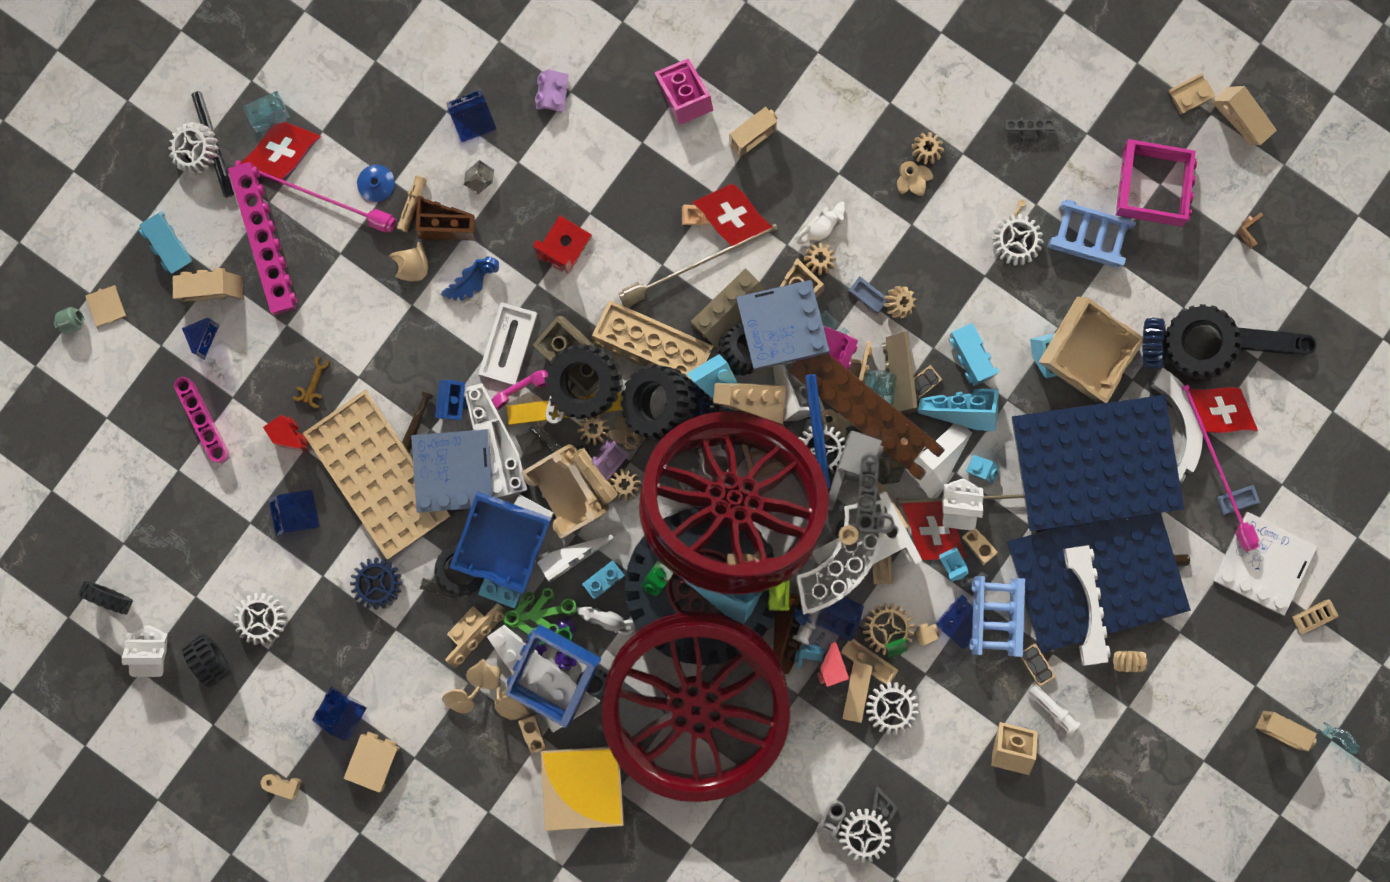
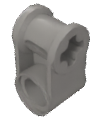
M834 800L829 803L816 828V832H822L830 836L832 840L836 837L846 813L845 806L841 801ZM833 806H840L842 812L839 815L832 814L831 809Z

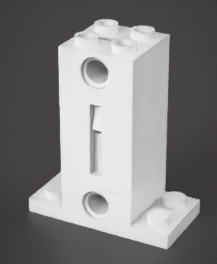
M886 491L879 494V500L883 499L884 510L894 518V528L897 530V535L894 538H889L886 533H883L880 549L874 563L905 547L907 551L904 553L909 563L912 561L914 564L921 562L922 559ZM885 518L884 528H887L891 525V521ZM839 538L813 551V556L810 559L815 568L832 555L840 542Z

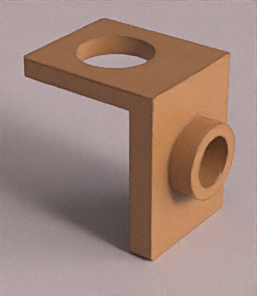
M1261 212L1254 218L1250 215L1241 222L1244 226L1236 231L1250 249L1258 243L1246 228L1263 216Z

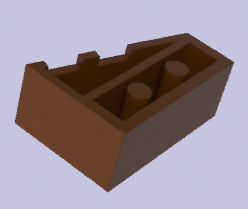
M418 195L415 229L418 239L475 241L476 221L474 214L454 207L444 206L437 201L433 202Z

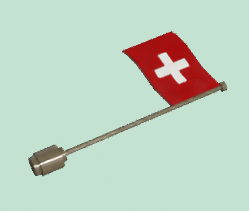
M734 184L727 185L691 203L705 215L716 232L731 247L646 287L644 284L640 285L639 282L623 288L618 293L620 300L624 306H632L646 299L645 295L648 294V289L767 233L778 231L777 225L773 224L771 226L756 211L746 195Z
M1024 494L983 496V500L1024 498ZM896 498V506L901 505L909 521L915 547L922 560L940 559L939 555L957 547L963 558H969L961 544L958 529L943 526V498L909 500Z

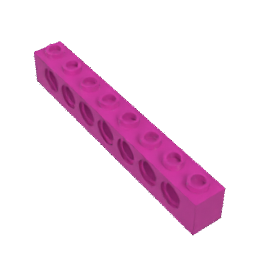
M250 162L228 168L270 312L275 316L295 310L297 298L294 292L291 293L290 286L292 281L289 274L286 275L285 273L286 261L279 253L281 244L279 239H275L274 236L276 228L273 220L270 221L268 216L271 211L268 203L264 202L263 199L265 191L263 185H259L257 179L260 177L257 166L254 167ZM248 180H251V187L245 189L244 183ZM257 198V204L250 207V200ZM262 216V223L255 225V218ZM263 234H267L268 240L261 243L260 237ZM273 252L272 260L266 261V254ZM278 270V277L271 279V272ZM279 288L284 289V294L281 297L276 296V291Z

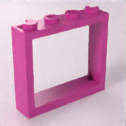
M1128 139L1123 149L1115 215L1184 227L1185 223L1190 221V215L1192 214V210L1189 207L1194 197L1191 189L1196 180V176L1193 175V171L1197 167L1196 151ZM1134 154L1185 163L1179 214L1128 206Z

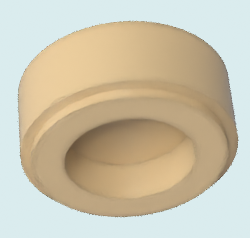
M844 526L839 532V539L845 545H853L859 538V533L853 526Z

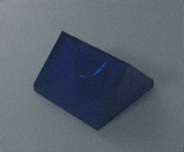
M209 318L182 328L191 352L204 360L220 326Z

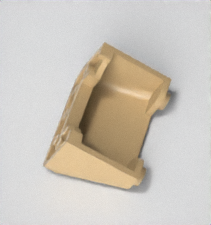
M571 444L557 450L521 472L526 484L533 487L538 485L557 519L553 521V530L560 539L609 510L608 503L603 504L595 494L593 487L570 460V457L577 451Z

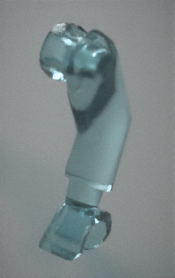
M1323 722L1327 726L1325 731L1318 729L1324 735L1331 734L1333 737L1340 739L1348 752L1353 754L1359 752L1360 746L1350 732L1336 727L1332 728L1326 722Z

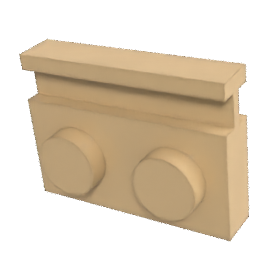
M1203 73L1168 91L1181 115L1215 98V94L1207 80H1205Z

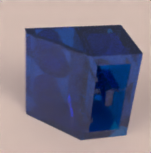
M844 596L832 605L821 609L815 625L846 641H852L860 624L864 606Z
M331 686L325 694L321 705L316 710L312 721L330 735L348 742L367 707Z

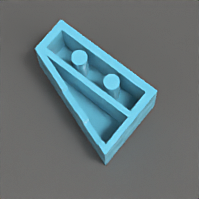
M161 211L139 224L141 227L139 232L144 239H149L152 244L150 248L155 255L159 254L163 260L160 263L165 271H170L172 274L190 263L192 259L182 242L173 232V227L164 218L165 214Z
M973 323L951 332L949 343L953 349L956 348L957 360L960 366L964 365L966 370L965 377L969 384L972 383L974 387L994 378L999 373L997 367L993 368L990 362L991 356L989 352L986 353L982 345L983 341Z
M720 354L687 373L691 380L713 400L715 383H737L728 363ZM720 405L727 412H738L737 410Z

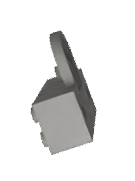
M855 431L850 432L844 443L845 446L842 449L840 461H838V467L835 470L829 490L828 510L832 511L839 490L844 489L847 479L859 483L862 456L865 453L871 452L877 455L878 459L880 458L883 446H880L881 440ZM869 457L868 461H864L868 466L867 472H871V465L875 463ZM871 477L864 478L863 484L869 481Z

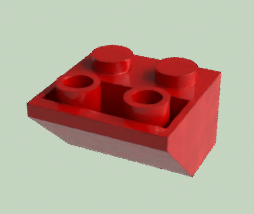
M280 415L263 427L273 444L303 452L310 451L308 447L310 443L304 435L298 432L300 427L294 419Z

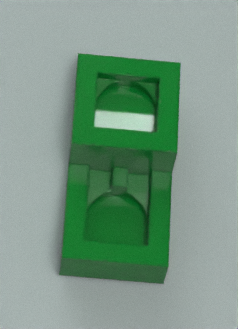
M905 638L885 644L888 659L907 652Z

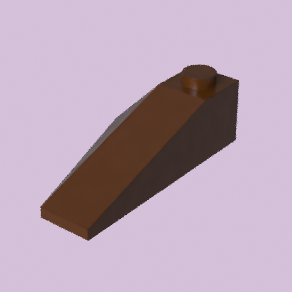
M789 593V611H777L775 615L773 651L781 663L784 674H789L795 663L796 651L799 650L802 644L793 639V636L797 634L800 623L792 616L795 613L793 608L796 607L798 610L802 608L800 595Z

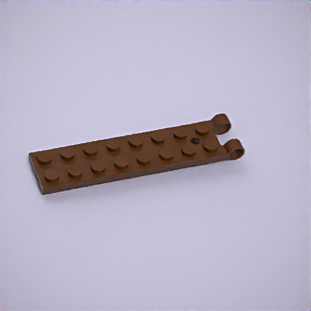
M830 354L798 360L790 368L789 372L804 385H806V375L815 374L819 397L865 435L881 440L880 446H883V450L909 470L917 479L921 480L927 473L925 469L915 462L925 447L937 457H940L945 451L944 447ZM902 438H906L908 440L907 445L901 444Z

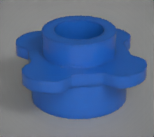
M796 607L793 608L795 613L792 616L804 626L807 622L812 623L808 618L810 616L809 613L803 614L802 608L800 610Z

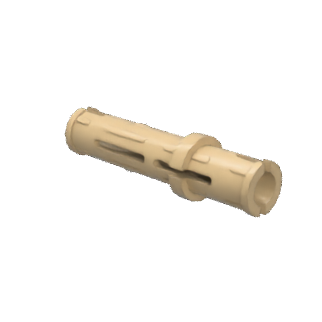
M418 175L415 176L411 190L407 193V202L396 229L408 233L416 211L418 195L422 196L423 188L427 182L426 178Z

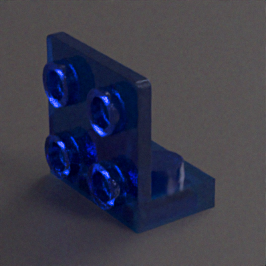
M481 89L446 102L461 142L496 130L494 120Z
M312 490L275 495L268 499L276 537L283 536L289 532L319 527Z
M959 595L937 620L936 625L962 649H965L972 639L973 606L967 602L968 599ZM983 615V622H988V619Z

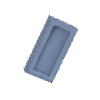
M860 276L847 291L876 315L883 309V305L887 303V300L884 298L885 295Z
M1254 485L1231 492L1238 510L1260 503ZM1228 494L1216 497L1222 516L1235 512Z

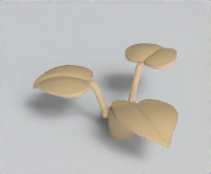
M484 659L471 667L466 673L467 680L477 687L470 696L463 690L454 689L448 691L442 697V702L450 709L459 713H468L474 708V703L471 699L474 698L481 687L491 690L496 688L498 703L495 704V709L501 716L508 719H522L530 715L524 704L508 695L500 697L501 683L499 679L502 671L496 666H489Z

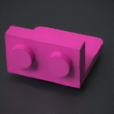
M823 326L829 354L849 370L852 355L855 354L858 348V340L851 335Z

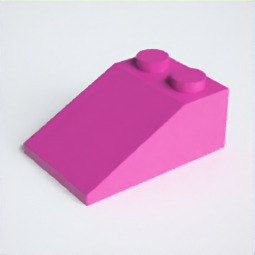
M689 58L654 73L679 125L714 111L711 96Z

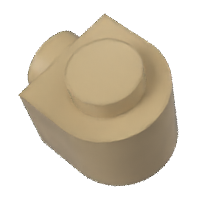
M925 623L916 627L915 636L920 647L938 640L937 635L940 632L936 623L930 626Z

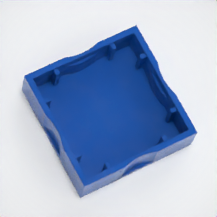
M477 491L450 568L474 577L491 580L497 585L524 594L551 517Z

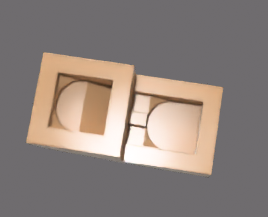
M695 205L682 206V225H711L705 215Z

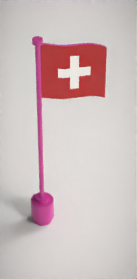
M279 120L267 131L257 147L242 162L239 160L235 162V166L250 162L254 167L257 166L261 176L367 217L366 221L369 227L384 233H391L395 227L396 219L388 213L374 209L367 214L283 180L298 165L308 149L322 137L318 134Z
M1189 385L1181 387L1186 392L1240 525L1237 526L1238 529L1235 530V534L1240 546L1244 548L1245 552L1260 547L1258 543L1260 542L1253 524L1249 525L1248 522H1243L1206 433H1227L1240 430L1258 431L1242 390L1236 387L1209 390L1189 389Z

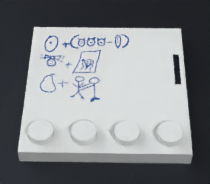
M1245 512L1242 520L1244 523L1248 522L1249 525H1254L1260 540L1258 542L1260 547L1245 552L1244 548H1241L1235 534L1213 581L1285 616L1317 546L1249 512Z

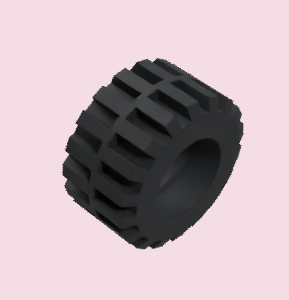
M740 323L733 326L720 338L721 340L717 344L719 346L717 353L728 363L734 375L741 374V376L753 373L754 369L750 353L749 357H747L737 347V343H741L749 352L744 328Z
M201 634L182 647L183 657L188 667L205 686L210 688L230 674V667L224 654L207 635Z

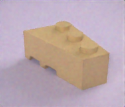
M1245 86L1227 87L1211 101L1250 145H1261L1277 131Z
M215 268L214 272L198 270L195 274H192V272H181L180 275L173 276V299L180 301H207L210 298L225 300V297L229 296L243 299V277L226 272L224 268Z

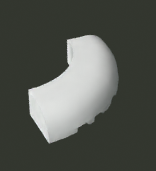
M883 499L876 500L875 512L885 513ZM873 501L862 503V505L868 507ZM858 504L844 506V526H853L857 529L859 533L857 542L853 545H845L840 541L835 551L824 563L809 572L796 575L803 614L826 608L842 599L862 581L873 565L880 549L883 533L864 532L857 527ZM868 517L860 519V524L863 526H868L871 523ZM885 518L880 521L882 527L885 525Z

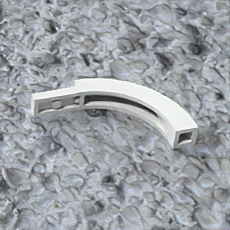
M1161 368L1149 387L1166 396V400L1171 404L1180 421L1182 449L1177 462L1179 481L1182 484L1186 477L1184 472L1188 474L1193 473L1198 464L1202 449L1203 433L1186 392L1181 388L1184 385L1172 373Z

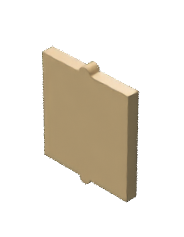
M116 285L103 290L98 289L97 292L85 296L96 327L107 323L112 324L115 320L126 317Z

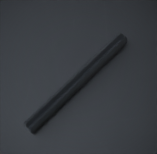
M200 91L193 92L191 96L200 123L209 127L210 131L215 134L202 93ZM219 148L215 150L218 156L213 157L215 162L213 165L223 196L229 198L234 196V191Z

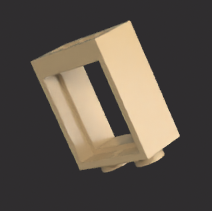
M764 107L729 134V144L741 158L776 131L778 117L773 110L769 111L767 107Z
M1263 711L1255 729L1297 750L1309 751L1316 743L1315 737L1317 733L1275 712Z

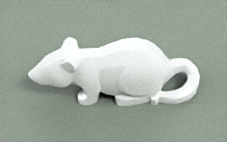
M838 203L830 212H828V207H825L820 213L821 217L816 216L795 237V241L798 244H803L809 240L822 241L826 239L833 227L844 219L845 203Z
M577 607L576 613L587 622L590 621L592 624H598L606 630L618 632L622 635H630L636 629L633 620H623L620 615L614 612H605L598 608L593 609V607ZM626 626H630V630L627 632L619 631Z

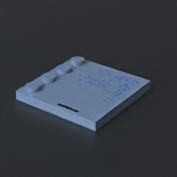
M812 280L736 297L754 371L829 354V347Z
M489 429L411 435L417 512L470 509L477 491L493 496Z

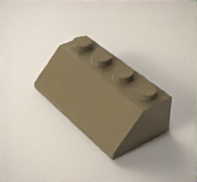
M745 268L691 320V325L717 350L720 338L733 326L742 324L736 297L765 291L764 287Z
M557 316L533 346L551 362L553 357L558 356L560 351L568 347L594 344L564 316ZM580 363L571 368L568 378L588 397L599 388V377L592 366Z
M907 331L885 337L886 343H882L884 354H888V361L885 362L886 373H890L891 379L887 380L888 392L892 391L893 399H889V402L902 414L918 412Z

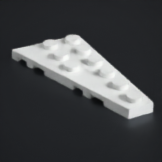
M503 625L487 636V638L514 675L513 667L521 659L520 652L525 643L522 641L523 639ZM536 650L520 681V685L564 710L567 709L578 686L571 680V677L548 659L545 660ZM586 692L574 719L597 705L600 700L596 697L593 698ZM541 715L553 733L563 727Z

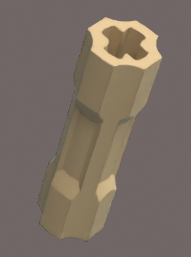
M584 448L576 451L570 457L572 463L581 471L603 504L611 502L618 495L612 485L606 481L594 465L592 458Z

